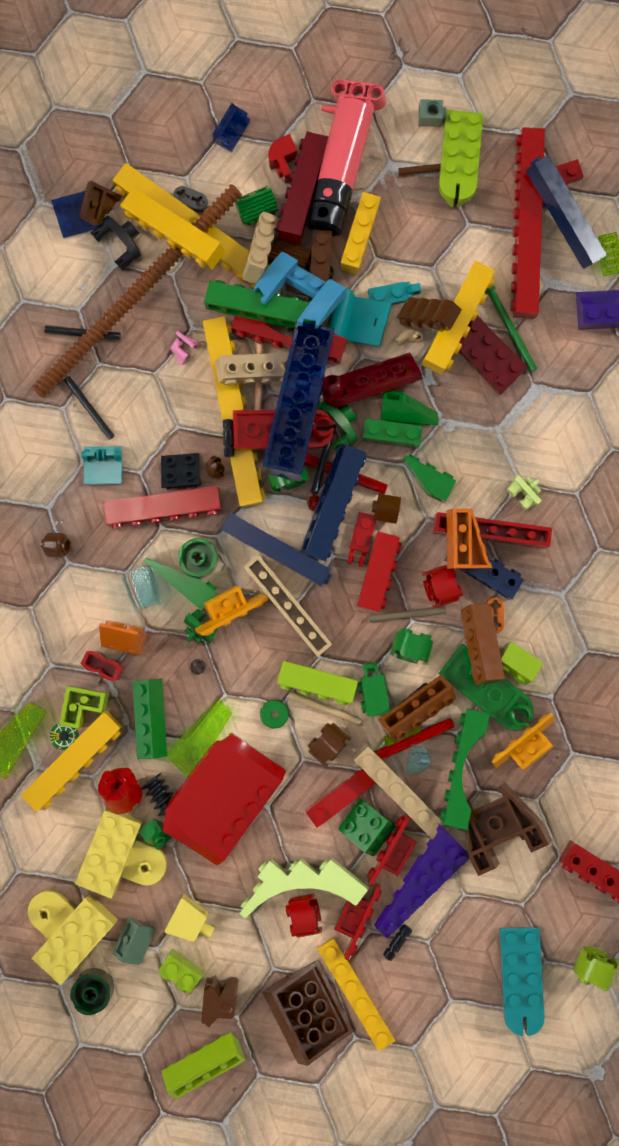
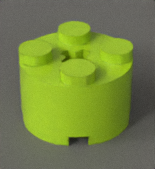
M582 946L573 970L579 976L578 980L586 985L592 983L601 990L609 991L617 973L619 961L615 957H612V960L606 957L607 953L591 946H586L584 949Z

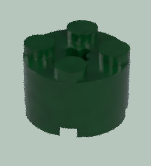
M89 968L82 972L70 991V998L74 1008L84 1015H95L104 1010L114 992L113 978L106 971L99 968Z

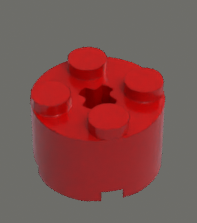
M443 565L422 573V576H426V580L423 581L426 595L429 601H434L435 605L432 606L435 609L457 602L459 597L463 596L462 589L455 580V569H447V565Z
M117 768L105 771L98 784V793L107 809L114 814L128 813L142 800L143 791L130 768Z
M314 893L290 898L288 905L285 906L287 917H291L292 925H290V932L292 937L301 938L322 933V926L318 927V921H322L317 899H313Z

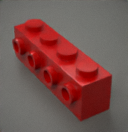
M379 531L376 533L357 607L375 612H380L381 609L385 608L387 598H384L385 591L390 590L392 580L389 579L390 573L395 572L397 561H394L395 554L400 553L402 543L399 542L400 537Z
M570 840L558 859L563 863L561 867L570 873L574 870L580 874L578 878L587 884L590 881L596 884L595 888L603 894L609 892L613 895L612 899L619 903V870Z

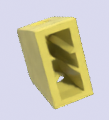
M183 894L164 932L195 942L199 933L210 938L215 927L205 922L209 913L187 895Z

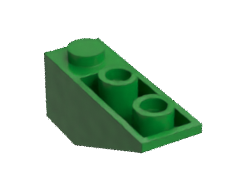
M383 392L381 420L405 422L407 424L417 423L427 426L438 425V412L403 392Z
M411 454L409 456L405 455L402 461L428 496L445 503L456 483L453 476L447 472L442 474L436 471L437 468L429 463L424 465L419 462L420 459Z

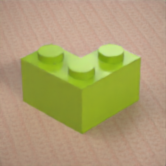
M67 686L59 725L77 729L82 728L86 710L99 713L106 711L109 692Z

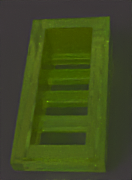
M617 232L598 236L597 239L604 251L607 249L613 250L606 252L607 255L600 259L603 276L619 274V240ZM614 256V259L606 261V258ZM616 264V267L607 268V265Z

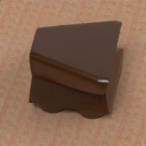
M216 975L212 978L207 977L204 987L201 1024H205L209 1028L217 1018L232 1019L235 1016L238 993L237 977L228 978L223 986Z

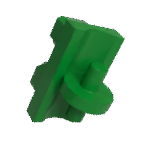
M199 609L185 616L183 622L189 626L184 630L189 635L186 640L191 642L194 639L200 643L203 639L210 644L218 628L214 629V632L208 636H201L196 633L195 628L202 625L200 622L205 618L204 613Z

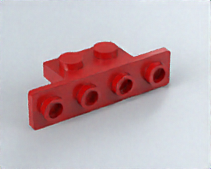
M405 813L404 817H399L395 825L397 826L395 833H390L386 840L388 844L384 851L381 850L376 858L378 861L377 865L369 870L367 878H369L368 884L370 886H373L382 868L398 877L417 844V841L402 833L411 818L407 813Z
M375 883L368 900L362 898L356 906L346 900L334 927V930L351 937L344 953V959L347 961L350 956L354 957L358 948L356 942L358 938L363 937L366 930L364 924L366 920L371 919L374 912L372 906L375 901H379L382 894L380 884Z

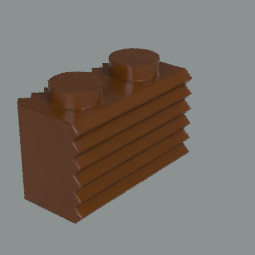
M276 237L268 256V263L271 264L281 252H284L298 260L297 266L306 270L312 251L290 242L278 240Z

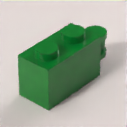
M376 662L363 664L365 677L360 678L361 682L357 684L359 694H363L364 699L361 702L362 713H366L367 717L386 714L390 711L384 674H378ZM374 670L375 675L368 676L367 671Z

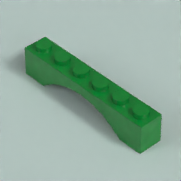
M466 709L465 714L461 713L459 725H463L462 731L457 733L455 742L459 744L458 751L453 752L452 762L455 763L454 770H450L448 782H451L450 790L446 789L444 801H447L446 809H442L440 821H443V827L464 832L468 829L471 809L463 791V766L471 748L487 732L489 713Z

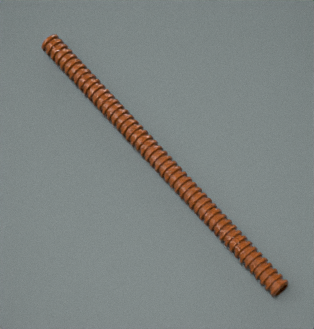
M230 184L229 189L226 188L225 193H221V197H217V201H213L212 206H208V210H204V214H200V218H196L195 223L191 224L207 233L208 229L217 223V219L220 220V216H224L225 211H229V207H233V203H237L238 198H242V194L237 187ZM167 248L166 253H162V257H158V261H154V265L149 266V270H145V274H141V278H137V282L133 283V286L129 287L123 296H120V300H116V304H112V308H108V312H104V316L102 318L99 317V321H95V325H91V329H87V333L82 334L83 337L81 339L78 338V342H75L74 346H71L70 350L65 352L66 355H62V359H58V363H54V367L49 368V372H45V376H41V380H37L36 385H32L33 390L39 396L45 398V394H49V390H53L54 385H58V381H62V377H66V373H70V369H74V365L79 364V360H83V356H86L87 352H90L91 348L100 342L99 339H103V335H107V331H111V327L113 325L116 326V322H120V318H124V314H128V310L133 309L132 306L134 304L137 305V301H141L142 296L145 297V293L149 292V289L153 288L155 283H158L157 280H161L162 275H166V271H170V267H174V263H178V259L183 258L181 250L179 248Z

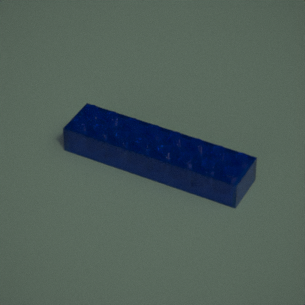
M296 322L263 460V474L300 482L302 480L333 345L334 328L325 326L315 328V324L303 322V326H299Z

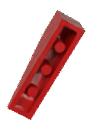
M360 769L307 807L305 812L315 827L318 828L376 782L363 769Z

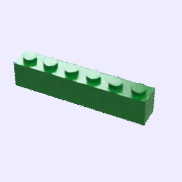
M209 280L204 300L207 310L315 334L318 332V328H315L316 321L305 320L303 326L297 325L298 318L311 301H301L297 297H283L281 294L276 293L263 305L261 298L264 295L260 290L254 292V288L247 289L239 284H234L233 286L221 280Z

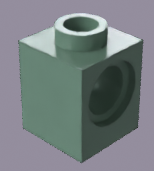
M420 99L418 126L441 127L442 119H446V107H443V100ZM433 111L436 115H431L429 112Z

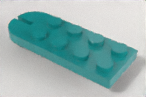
M539 927L499 928L504 1021L514 1034L524 1036L523 1017H526L525 1034L531 1036L541 1030L545 1019Z

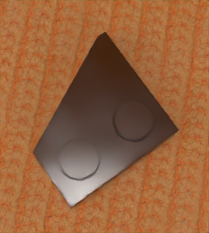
M89 181L79 219L94 226L99 225L104 220L105 215L111 212L115 203L122 199V196L93 181Z

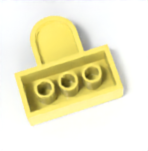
M106 808L75 884L112 899L122 877L141 885L157 883L166 872L167 859L161 849L156 850L154 846L137 839L144 820L126 813L114 814Z
M44 890L30 901L28 917L32 925L48 940L31 959L61 985L114 926L118 919L90 893L76 908L59 892Z

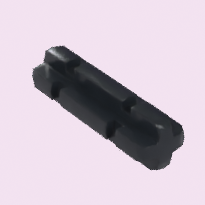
M231 419L223 420L225 457H234L233 420Z
M402 925L400 933L395 935L389 944V948H386L383 956L387 960L392 961L394 959L395 953H398L406 941V937H409L412 933V929L408 925Z

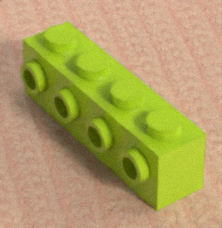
M283 660L277 683L281 684L280 688L291 691L293 687L299 689L301 694L310 696V693L318 694L317 698L329 701L330 697L337 699L336 703L347 706L348 703H353L358 680Z
M231 1032L224 1034L218 1040L204 1045L202 1049L188 1054L177 1063L170 1064L168 1068L162 1070L167 1093L176 1100L244 1062L245 1058L239 1040Z

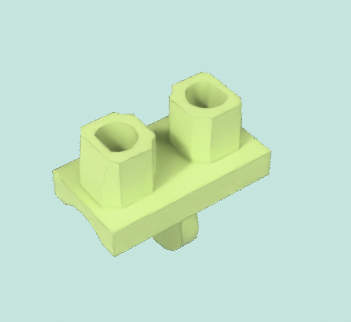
M518 475L511 481L512 484L507 489V492L512 497L516 496L519 492L525 496L519 502L523 510L536 506L542 501L536 495L541 491L537 486L540 482L539 479L533 482L529 476L523 480Z

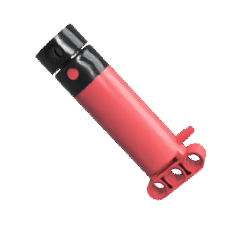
M342 79L336 80L331 86L337 106H322V111L332 113L334 117L312 197V204L310 205L306 220V226L312 231H332V236H340L343 232L374 110L383 109L387 102L381 85Z

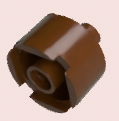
M327 723L320 731L323 734L318 739L314 738L308 744L310 748L308 752L325 768L328 767L326 762L328 760L333 761L345 748L346 744L344 741L346 739L348 741L351 740V737L335 723L331 725Z

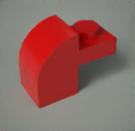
M290 134L275 140L268 152L270 170L275 169L279 179L282 178L285 184L290 182L291 176L287 163L295 160L297 155V148Z

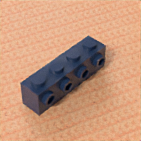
M488 558L492 568L459 569L508 600L514 598L524 581L520 577L521 574L514 569L509 571L504 567L505 564L497 559L493 561Z

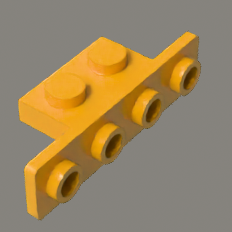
M236 585L204 602L211 620L195 628V631L201 636H208L214 632V629L220 626H227L236 617H243L248 613L247 611L263 606L264 602L268 601V597L259 593L245 600L240 586Z
M552 713L543 715L534 727H528L523 732V736L518 740H512L508 744L507 749L496 753L491 761L493 766L497 769L509 758H512L525 771L551 750L553 745L542 732L555 722L554 715Z

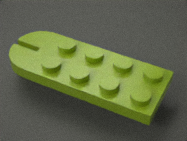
M446 109L438 188L441 196L451 207H453L456 186H459L457 207L469 201L476 192L483 113Z

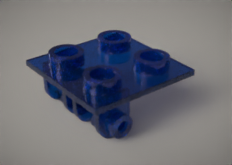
M85 191L51 200L63 238L95 230L99 226H94L79 219Z

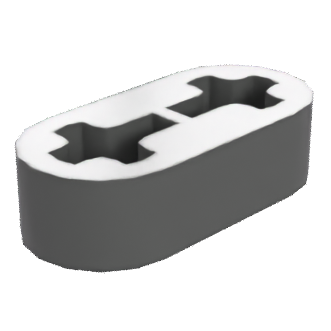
M179 186L174 190V197L191 210L198 213L207 210L208 200L203 193L185 186ZM185 193L187 198L183 197L181 200L179 195ZM201 199L203 204L197 206L195 201L199 202Z

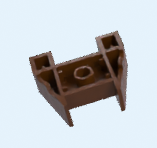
M506 783L498 787L503 797L475 810L470 801L467 800L471 814L465 834L466 840H468L469 858L478 876L496 869L500 864L492 848L521 834L531 853L548 846L552 842L544 822Z

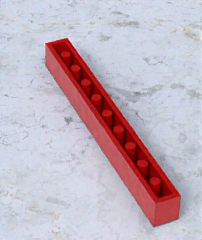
M522 127L520 134L516 136L518 153L515 156V165H518V171H515L514 182L517 183V189L514 191V201H517V206L513 211V219H516V226L513 227L512 233L513 238H515V244L512 246V256H515V263H512L511 274H514V281L511 282V293L514 294L513 300L510 302V311H513V318L535 319L539 314L543 200L527 175L526 170L531 167V161L539 156L541 159L544 158L545 128Z

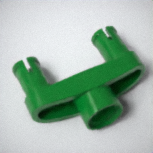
M323 400L316 410H322L330 415L344 431V435L331 445L337 452L339 444L350 445L358 440L350 424L357 416L347 404L338 410L335 406H330Z

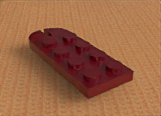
M477 315L474 322L470 320L468 324L471 328L466 338L462 337L459 342L462 344L459 353L501 395L528 367Z
M409 352L339 376L328 375L321 380L320 389L326 404L330 406H343L422 380L423 377L413 356Z

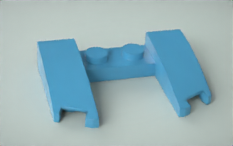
M281 252L261 276L254 287V292L259 290L264 296L261 298V303L265 305L285 283L293 286L313 298L298 318L297 325L303 326L305 320L316 321L315 328H318L345 297L346 288L331 279L327 282L297 266L298 260Z

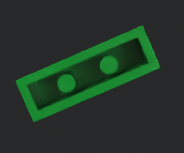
M365 418L362 442L418 449L421 443L423 426Z

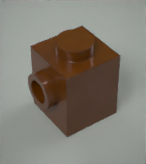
M378 493L377 501L373 500L371 512H375L374 520L397 524L401 497Z

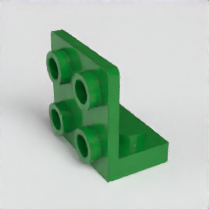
M359 799L338 830L364 853L374 857L390 833L395 829L396 824L382 816L366 801Z

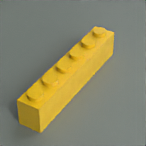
M134 187L120 205L125 211L124 215L133 222L135 219L144 230L150 229L152 234L160 240L164 238L173 249L179 248L185 257L189 259L193 257L196 259L195 262L202 268L206 266L213 270L226 252L220 242Z
M476 260L474 261L454 300L462 311L451 330L438 331L422 366L440 375H443L445 370H450L454 362L451 357L453 353L458 354L462 346L459 342L462 337L466 338L471 328L468 326L470 320L474 322L479 313L476 308L478 304L483 305L487 294L484 292L487 288L491 289L495 281L493 275L496 270Z
M104 711L20 796L36 812L41 809L45 811L53 803L51 799L55 795L59 797L67 789L65 785L69 781L73 783L81 775L79 771L83 767L87 769L94 762L92 758L97 753L101 755L108 748L106 744L111 739L115 741L122 734L120 730L123 726L108 711Z

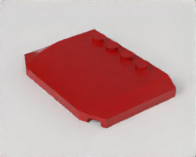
M233 733L228 734V737L220 741L217 740L212 743L165 807L164 823L162 824V830L215 865L225 861L279 787L286 773L283 767Z

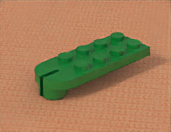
M460 644L438 672L453 687L485 713H489L490 717L504 728L519 730L529 725L514 713L515 710L529 721H532L534 713L532 701L507 679L494 684L475 685L468 648L465 645Z

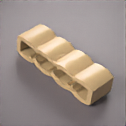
M266 212L260 214L243 270V280L257 284L263 275L274 238V231L278 221L277 216Z

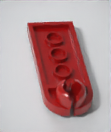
M316 409L233 410L234 450L319 449L326 446L332 439L335 429L332 428L334 422L327 413ZM316 428H330V430L319 431Z

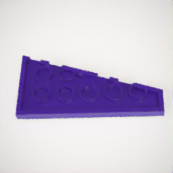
M440 824L436 829L437 834L434 839H429L427 842L428 848L424 854L418 856L403 879L404 885L394 893L393 896L395 898L393 902L384 908L374 924L376 929L386 938L409 919L469 859V853Z

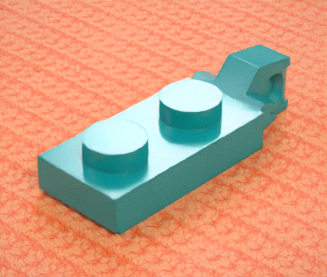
M400 282L368 289L369 299L390 302L392 305L405 303L408 297L421 294L420 283L410 285V282Z

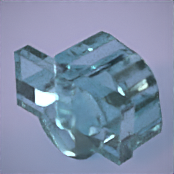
M411 744L409 756L407 757V776H411V773L419 774L429 768L430 754L423 746Z

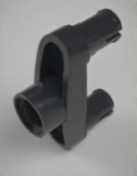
M107 215L103 222L90 233L98 242L110 231L118 236L127 247V251L114 262L123 271L133 260H137L142 256L133 241L140 233L129 220L120 226Z

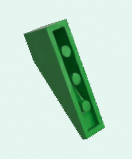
M148 558L143 560L201 611L206 609L204 602L218 595L215 592L217 588L209 581L205 583L202 580Z

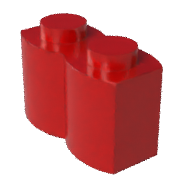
M86 651L80 663L86 670L98 672L103 678L110 681L119 680L125 669L122 663L117 660L108 659L98 651Z

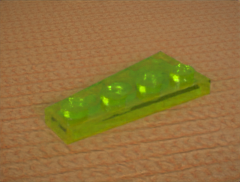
M218 699L167 751L166 757L188 777L212 743L217 740L233 712Z
M29 702L0 731V776L4 779L9 776L47 713L46 710L32 702Z

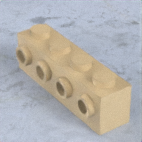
M294 353L221 355L216 360L218 384L225 383V386H232L242 382L244 385H251L255 382L270 384L273 381L288 383L297 375Z

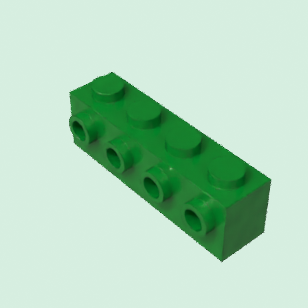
M162 679L133 681L132 691L134 697L137 759L166 757L167 744Z

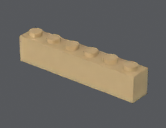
M259 555L243 566L317 657L333 645Z
M364 743L352 755L353 760L431 839H434L437 834L436 829L439 824L443 825V821H440V818ZM443 827L447 832L450 830V828Z

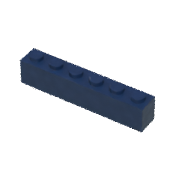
M339 444L300 552L325 562L330 557L333 541L337 539L339 534V525L346 515L345 509L352 500L353 488L359 481L360 469L365 465L366 452L346 444Z

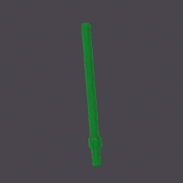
M493 284L491 289L487 288L485 290V294L489 295L530 372H532L537 367L497 296L496 288Z

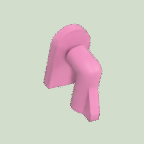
M179 330L176 331V335L192 348L196 349L198 347V341L185 336ZM176 338L170 349L176 355L178 362L183 365L189 358V354L180 348L183 342Z

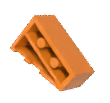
M453 508L446 510L447 569L492 568L485 552V545L482 543L479 534L480 530L473 509Z

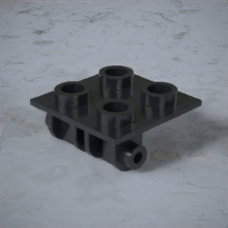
M199 453L161 456V488L169 490L171 488L178 487L180 489V487L186 489V486L197 488V486L201 485Z

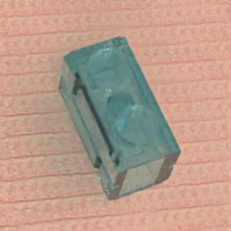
M148 565L131 570L130 573L140 607L144 609L161 604L162 601L155 578L153 577L152 568Z

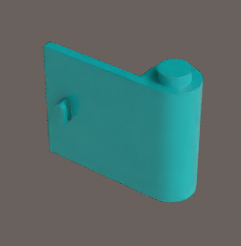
M346 288L344 299L329 315L325 334L331 333L345 337L348 342L380 347L392 303L355 297L351 293L352 290Z

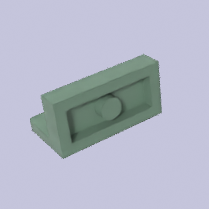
M128 917L112 954L122 963L140 965L156 929L152 926L142 925L135 918Z

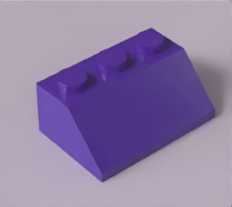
M619 290L576 292L578 330L619 328Z

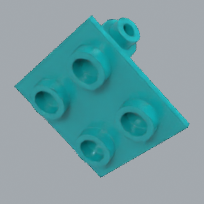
M122 446L84 447V451L81 452L82 459H84V485L122 484Z

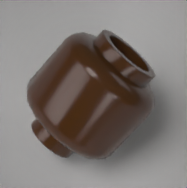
M47 533L41 541V549L48 557L62 558L70 552L71 541L64 533Z

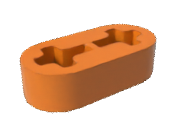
M493 597L488 599L486 604H492L493 600L496 601V604H499V608H496V614H493V608H491L493 617H496V623L500 625L496 627V633H499L504 628V603L500 598Z

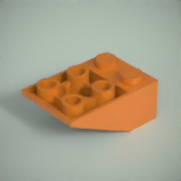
M106 620L105 624L99 623L101 647L131 654L142 655L147 633L142 632L143 628L125 625L124 628V624Z

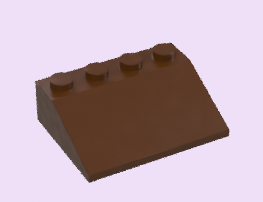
M317 960L282 978L262 991L298 1064L310 1065L354 1032Z

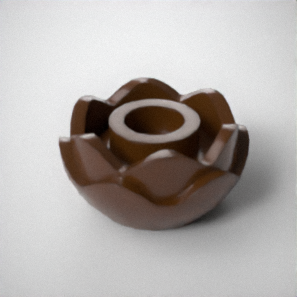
M216 456L209 458L206 463L208 475L213 479L224 477L223 472L225 468L221 464V458Z

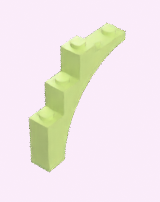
M333 858L330 861L325 860L319 868L321 873L304 859H301L299 862L296 860L289 868L291 873L287 872L272 859L269 862L265 861L258 869L261 872L258 878L263 883L258 882L252 890L255 894L251 899L248 897L240 906L243 910L239 914L246 919L257 906L268 898L281 892L306 888L329 891L345 898L356 906L369 887Z

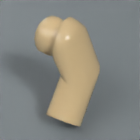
M408 328L398 335L395 341L399 346L406 341L421 342L424 335L420 330Z

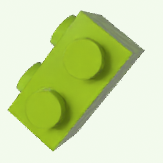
M512 641L505 644L500 652L505 674H510L516 682L522 685H527L534 681L543 664L542 661Z
M171 949L158 972L161 973L160 976L166 981L171 980L177 984L179 990L191 994L202 978L204 970Z

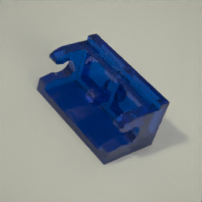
M231 103L213 133L214 143L232 152L250 123V119L247 117L248 113Z

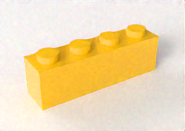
M362 192L340 263L341 271L358 275L380 206L381 197Z

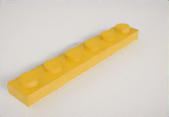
M332 937L318 946L319 953L377 1050L381 1051L395 1042L394 1036L349 961L344 959V953L335 938Z

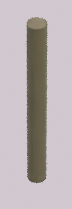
M446 607L369 615L370 622L446 614Z

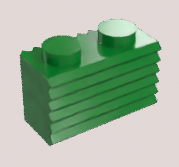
M269 186L242 196L241 199L238 198V202L235 203L241 222L243 224L247 223V225L258 222L257 219L262 212L275 215V211L279 210L272 189Z

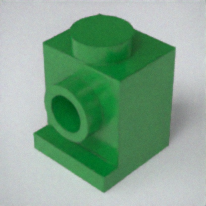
M154 818L141 828L139 832L146 843L159 850L173 837L162 830L163 823Z

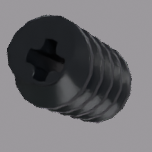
M161 773L146 781L141 788L142 790H149L145 795L146 797L153 796L149 801L150 803H157L153 809H161L158 817L165 816V807L173 795L172 791L166 793L169 785L162 786L165 778L158 779Z

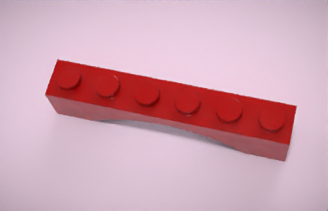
M239 316L234 317L231 326L232 333L238 338L245 339V337H248L259 344L264 342L271 344V347L276 349L286 348L289 349V352L297 355L300 353L306 354L308 358L313 360L323 359L330 365L341 364L347 344V338L331 333L309 339L288 337L273 330L265 322Z

